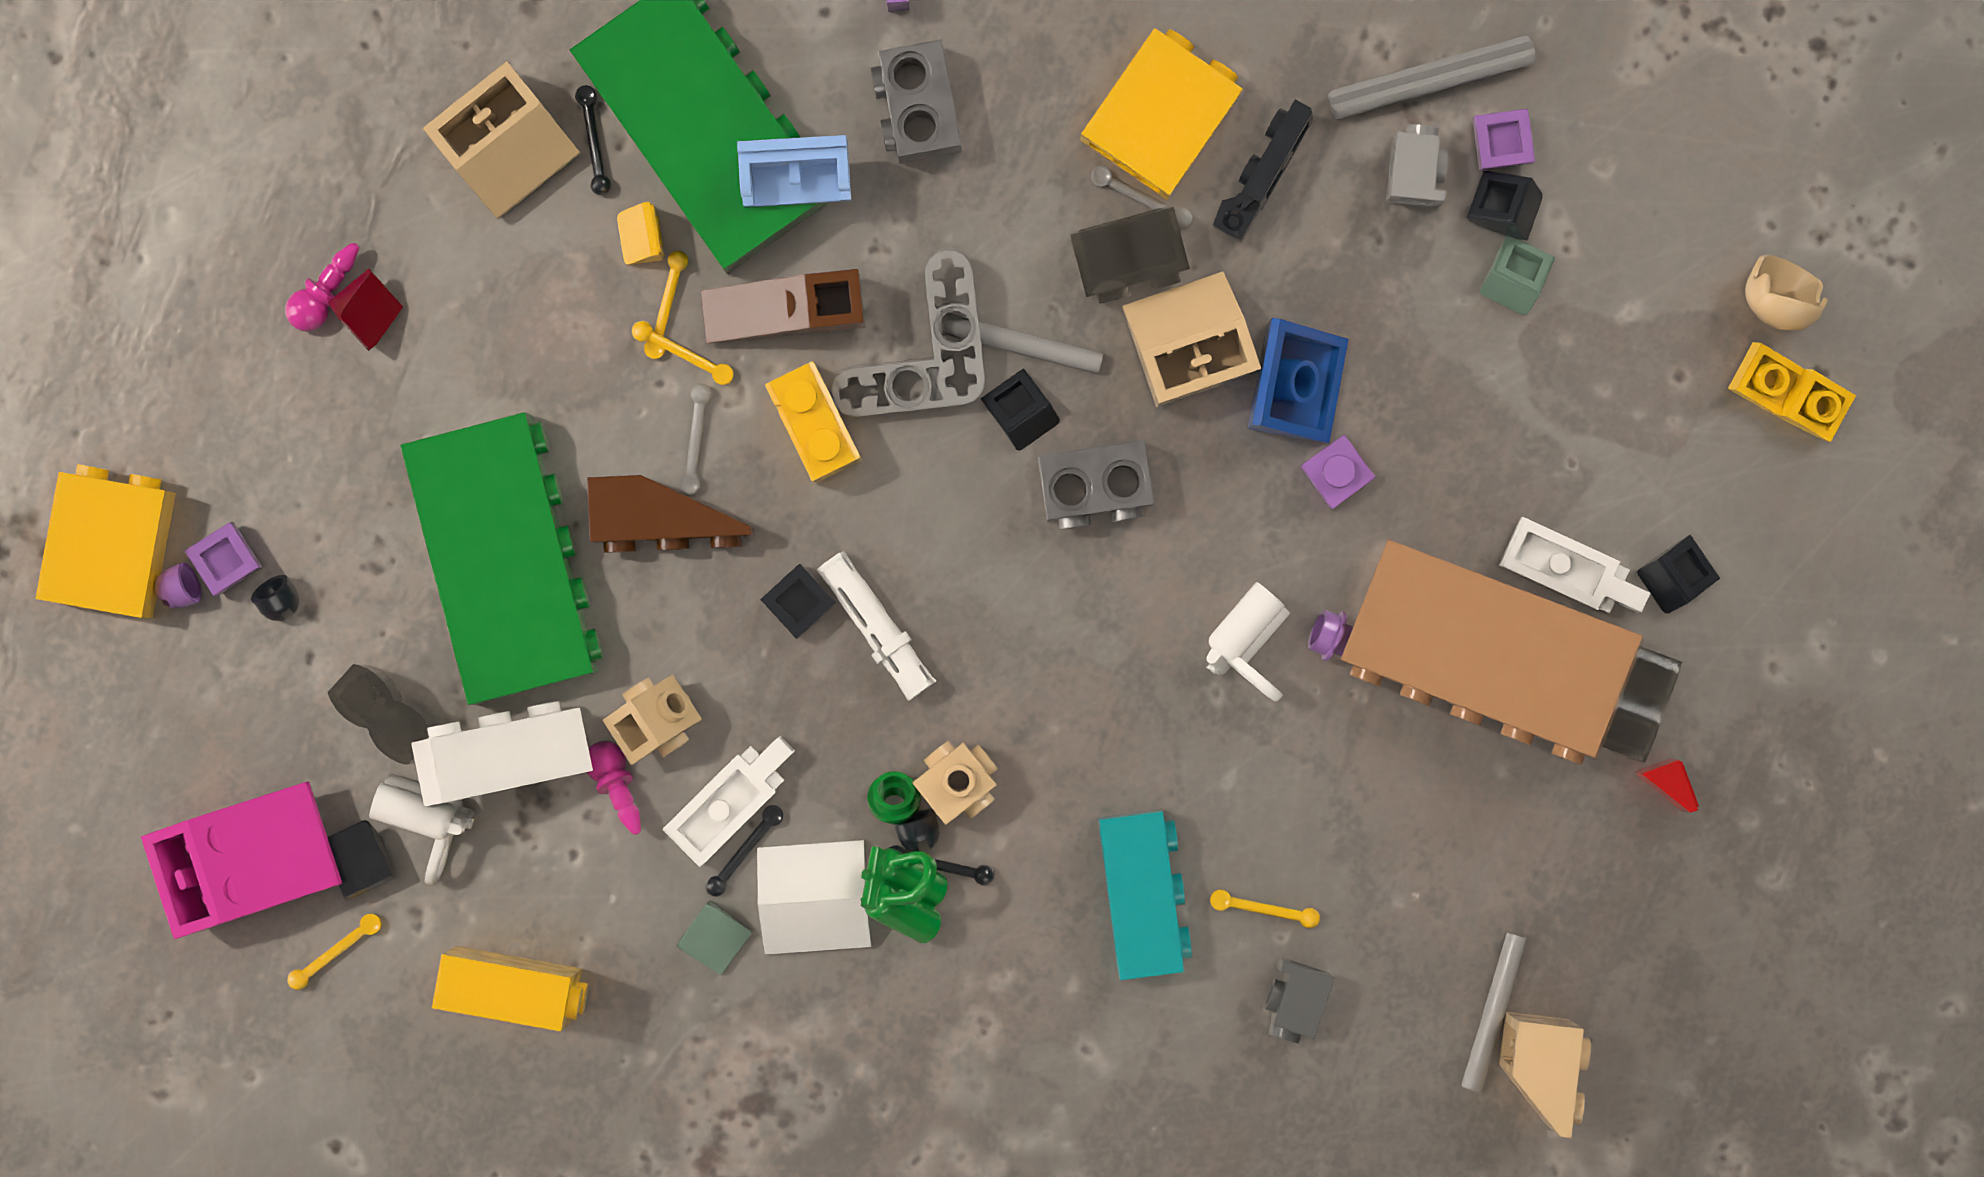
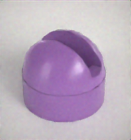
M182 562L167 568L159 574L155 581L154 590L157 598L161 599L162 603L171 609L184 608L199 602L201 599L199 580L194 570L187 563Z

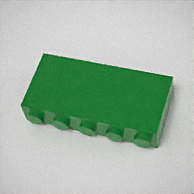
M639 0L573 46L569 51L724 271L729 274L828 203L743 207V198L740 193L737 141L801 138L785 114L775 119L765 105L764 101L770 98L771 94L755 71L752 70L744 75L733 58L741 52L722 26L714 32L702 14L710 10L705 0Z
M522 412L401 444L405 467L467 704L475 705L597 673L596 661L604 659L602 645L596 628L587 630L582 609L590 607L589 596L583 577L574 578L569 557L577 556L576 546L570 526H560L555 506L563 504V497L556 474L547 475L542 454L550 452L542 421L533 423L532 416Z

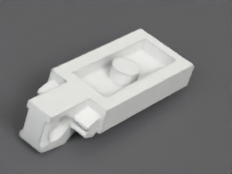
M1524 517L1520 518L1498 565L1595 611L1601 610L1610 614L1615 603L1636 613H1642L1650 595V592L1625 581L1630 570L1619 565L1621 561Z
M781 736L772 742L761 754L750 746L742 755L739 753L662 830L701 867L777 792L776 788L784 779L776 770L795 750Z

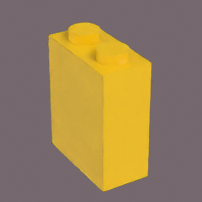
M1154 28L1081 133L1080 141L1168 201L1240 97L1243 88L1235 84L1239 78L1238 75L1221 62L1212 59L1208 65L1193 55L1191 52L1195 47L1185 37L1171 29H1168L1163 34Z
M77 464L75 474L58 472L35 599L139 618H153L157 600L154 585L159 574L162 572L176 493L160 490L162 479L130 474L128 484L108 481L109 470Z
M455 946L441 954L432 1008L561 1032L573 1020H577L579 1014L583 1015L589 983L580 982L582 968Z

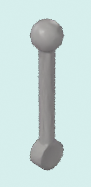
M1098 166L1092 171L1091 180L1096 187L1105 188L1109 186L1167 216L1172 220L1176 228L1185 229L1192 223V214L1189 210L1185 208H1178L1176 210L1112 176V172L1108 167Z
M697 384L691 390V398L695 405L686 475L679 482L681 491L688 495L697 493L701 487V481L697 476L705 404L710 401L712 396L710 388L705 384Z

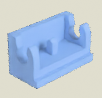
M846 135L737 141L740 193L743 198V207L851 201L849 150Z

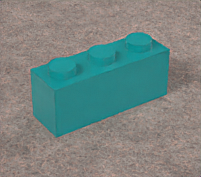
M1161 809L1098 817L1119 979L1128 980L1184 972L1183 959L1192 958L1189 928L1188 926L1178 927L1176 906L1185 905L1182 874H1171L1169 853L1178 852L1175 821H1164V814Z

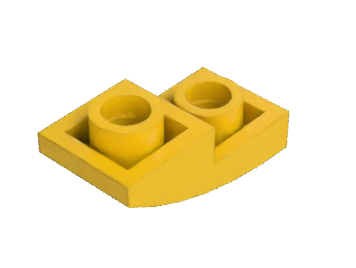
M1758 342L1752 343L1728 387L1729 390L1751 403L1826 442L1832 441L1856 397L1855 394L1815 370L1804 369L1763 343Z

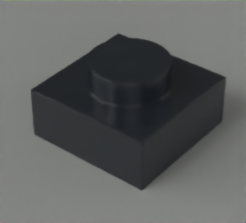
M798 564L760 599L796 639L836 604L833 598L801 564Z

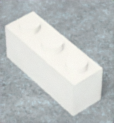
M556 701L527 707L529 718L512 721L510 711L478 717L480 727L478 729L461 732L459 721L427 728L429 739L411 743L424 806L593 771L580 707L561 711L560 703Z

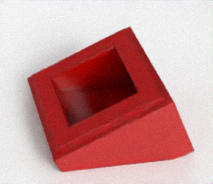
M1669 758L1635 771L1638 777L1681 811L1689 813L1698 811L1697 807L1700 806L1683 761Z

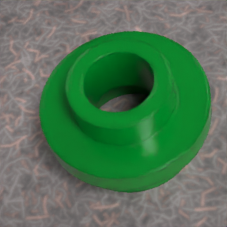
M898 771L886 772L875 779L870 785L867 794L868 807L871 813L880 821L889 824H899L910 820L918 812L921 804V793L912 783L914 780ZM897 795L904 801L901 804L891 805L887 804L885 799L889 796Z

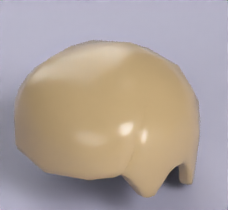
M1763 255L1758 258L1745 286L1746 300L1751 310L1762 322L1777 330L1802 331L1819 320L1828 302V299L1825 297L1820 302V295L1823 289V283L1820 279L1804 268L1773 255Z

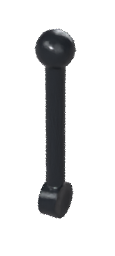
M583 85L577 89L575 98L577 103L583 107L594 174L590 182V188L594 194L605 195L610 191L611 181L604 175L593 105L597 101V94L591 86Z
M777 805L767 806L762 813L763 820L717 876L707 879L705 889L709 895L713 897L721 896L726 890V881L771 826H777L782 822L784 814L780 807Z
M899 845L889 847L906 854L904 848ZM935 859L938 871L974 878L977 884L981 886L989 885L994 880V871L988 865H980L974 868Z

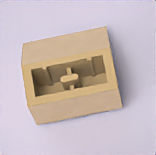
M507 61L422 128L497 219H500L581 154Z
M1224 272L1122 306L1156 407L1256 374L1262 369L1244 316Z
M1506 1011L1503 1019L1499 1066L1546 1125L1560 1137L1572 1138L1573 1125H1581L1584 1114V1093L1577 1092L1579 1070L1587 1071L1591 1053L1590 1039L1583 1038L1584 1029L1567 1018Z

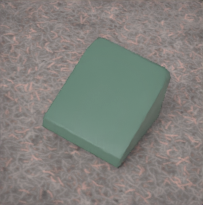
M1506 236L1481 286L1480 294L1519 314L1526 315L1539 297L1555 257L1519 239Z
M709 900L676 946L716 973L722 975L753 931Z

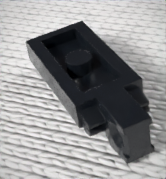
M1295 99L1288 111L1283 108L1277 111L1265 133L1266 137L1272 139L1262 157L1253 154L1246 164L1238 181L1245 185L1242 192L1237 194L1236 197L1222 200L1213 223L1215 229L1242 243L1259 211L1263 210L1314 121L1313 112L1309 106Z

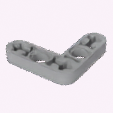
M953 248L938 250L930 256L925 266V285L934 357L857 365L843 369L836 375L831 386V398L840 412L848 416L857 417L963 405L973 402L980 396L985 384V370L974 275L971 262L963 252ZM951 258L954 267H963L964 276L957 277L955 282L956 296L968 293L969 303L951 301L938 307L936 306L935 296L946 298L944 280L935 279L933 275L934 270L941 269L943 259ZM959 311L969 319L971 329L964 339L950 341L941 334L939 322L948 312ZM974 346L975 356L964 354V364L968 374H976L977 381L968 384V392L958 393L956 385L947 384L945 380L946 377L954 375V357L950 356L942 359L941 350L961 351ZM905 370L918 373L924 383L922 393L912 400H904L898 397L892 386L895 376ZM875 373H886L884 391L889 403H877L879 392L863 395L860 405H852L851 398L848 396L841 397L840 389L848 386L849 378L858 377L861 386L877 385L878 382L874 375Z

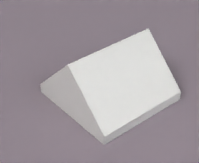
M864 840L757 848L758 910L765 955L872 947L870 917L866 914L865 909L860 906L865 880L861 878V873L866 869Z

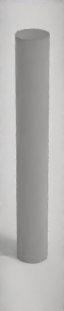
M948 314L944 334L964 339L971 329L969 319ZM979 321L981 344L1099 373L1104 353Z
M1506 933L1461 1086L1477 1092H1482L1528 938Z

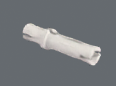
M845 551L838 553L817 569V572L822 576L827 585L830 586L843 608L874 650L872 657L876 663L882 662L908 701L937 682L909 643L912 639L906 631L901 633L896 624L893 623L868 584L855 569Z

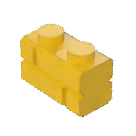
M814 361L765 384L812 482L818 483L862 461Z

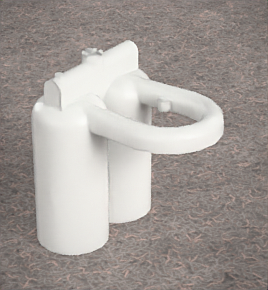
M1256 582L1209 637V645L1212 649L1206 658L1209 663L1207 669L1213 674L1223 675L1232 667L1273 701H1279L1283 694L1247 663L1289 616L1290 612L1284 607L1285 605L1265 587Z
M390 773L385 782L380 783L377 788L369 818L435 839L424 880L425 884L435 885L440 879L446 864L453 836L461 834L465 831V828L471 830L472 823L474 822L472 818L475 813L472 809L463 806L462 799L424 806L419 782Z

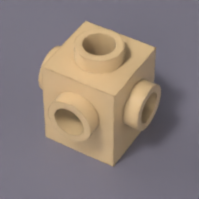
M672 674L656 685H653L648 677L622 694L627 703L602 721L630 764L633 765L655 750H658L664 758L687 743L689 738L684 731L702 720V718L693 706L689 696L683 691Z
M948 740L923 760L929 769L912 782L943 823L947 825L962 812L971 819L995 800L989 791L997 785L991 775L998 768L979 744L970 750L963 741L954 748ZM961 770L968 775L969 784L965 788L956 789L951 786L949 775L953 771Z

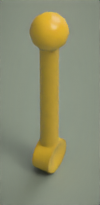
M681 250L673 251L668 256L670 272L654 332L662 336L665 333L680 272L687 267L689 261L686 253ZM648 340L644 345L645 354L652 359L661 358L666 351Z
M638 321L633 325L632 335L637 341L645 342L648 340L709 372L712 374L714 381L720 385H726L732 380L733 370L728 364L719 363L716 365L654 332L651 324L646 321Z
M1223 889L1215 890L1210 897L1212 907L1218 911L1231 907L1299 921L1307 929L1315 928L1320 922V914L1314 908H1306L1303 911L1240 899L1231 897Z
M374 913L364 915L360 920V926L303 970L295 969L291 971L287 978L289 986L294 990L304 989L308 985L309 978L366 934L373 935L377 933L382 927L381 918Z

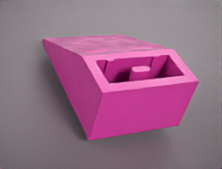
M309 781L140 836L173 939L203 932L342 884Z

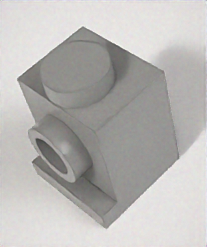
M1407 125L1406 132H1397L1392 138L1386 202L1439 207L1445 201L1446 190L1435 189L1436 182H1445L1448 163V151L1439 150V128L1428 125Z

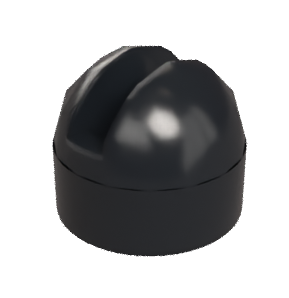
M282 574L262 583L253 592L251 601L265 618L282 622L285 619L281 613L285 612L288 608L294 614L297 611L299 595L289 578Z
M933 809L920 810L910 820L893 824L902 846L911 852L920 851L918 842L926 840L930 849L938 842L940 829Z

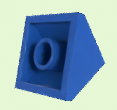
M1272 318L1266 326L1260 358L1262 369L1257 375L1247 429L1330 443L1349 339L1283 319Z

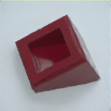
M370 268L328 301L338 319L368 351L379 342L403 308L402 304Z

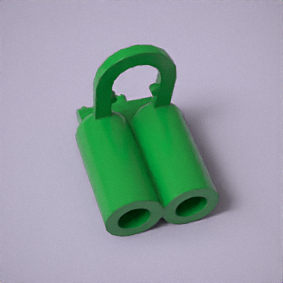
M871 847L868 867L861 873V878L865 880L860 906L865 909L866 914L872 919L916 942L923 944L930 942L937 935L941 926V915L935 907L942 902L948 889L946 877L937 872L935 859L924 851L903 854L893 848Z

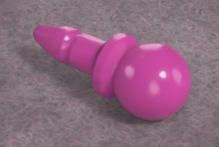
M350 243L334 255L332 263L328 264L319 275L318 282L307 278L304 282L305 289L298 290L289 297L285 313L293 327L301 331H314L325 323L329 312L328 301L334 297L331 292L338 288L345 278V273L350 272L354 266L359 251V246L356 243Z
M599 741L589 748L593 771H589L587 774L594 781L598 782L596 789L599 794H608L614 809L618 810L617 816L621 823L632 834H639L641 832L640 812L637 805L633 804L634 799L627 786L633 777L630 771L625 770L626 756L616 743Z

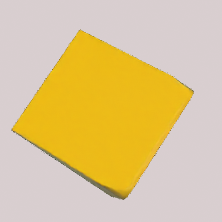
M645 202L620 212L617 216L625 264L636 265L663 260V257H665L658 210L654 204Z

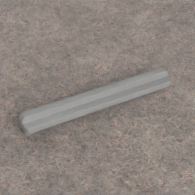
M1521 36L1338 88L1329 93V106L1335 119H1343L1526 67L1536 61L1534 45L1529 36Z

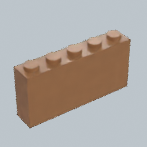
M1388 539L1341 660L1353 666L1350 676L1378 687H1380L1383 678L1403 685L1399 694L1403 697L1430 706L1433 697L1453 705L1450 715L1478 726L1481 725L1483 717L1504 724L1500 734L1530 746L1534 736L1555 744L1551 754L1582 765L1585 756L1598 760L1643 645L1644 638L1640 634Z

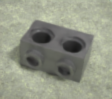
M942 39L878 51L881 66L871 67L876 99L887 97L891 118L880 120L886 152L897 150L899 163L962 152ZM906 64L920 66L926 74L924 82L915 89L900 87L895 81L896 72L900 67ZM916 116H925L932 120L936 127L933 136L924 142H915L909 139L905 134V126L910 119Z
M1145 440L1038 456L1047 521L1058 520L1060 530L1091 525L1090 515L1111 512L1113 522L1144 517L1143 507L1154 505ZM1125 467L1136 474L1138 487L1133 495L1118 497L1110 491L1107 480L1112 470ZM1073 475L1084 483L1085 496L1080 503L1071 506L1065 505L1056 498L1054 486L1063 476Z

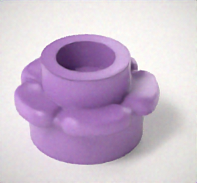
M1323 610L1316 619L1309 637L1308 649L1320 653L1323 661L1331 659L1333 654L1343 655L1353 629L1352 626L1346 624L1347 614L1344 611L1335 614Z

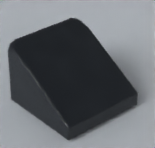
M1483 171L1467 219L1470 222L1512 238L1527 241L1542 202V192L1531 177Z
M1024 368L980 398L1018 451L1024 449L1060 422V418L1051 403Z
M1691 534L1637 571L1639 578L1665 614H1669L1688 604L1720 579Z
M361 821L328 836V841L342 880V884L338 886L346 901L395 879L381 836L369 821Z

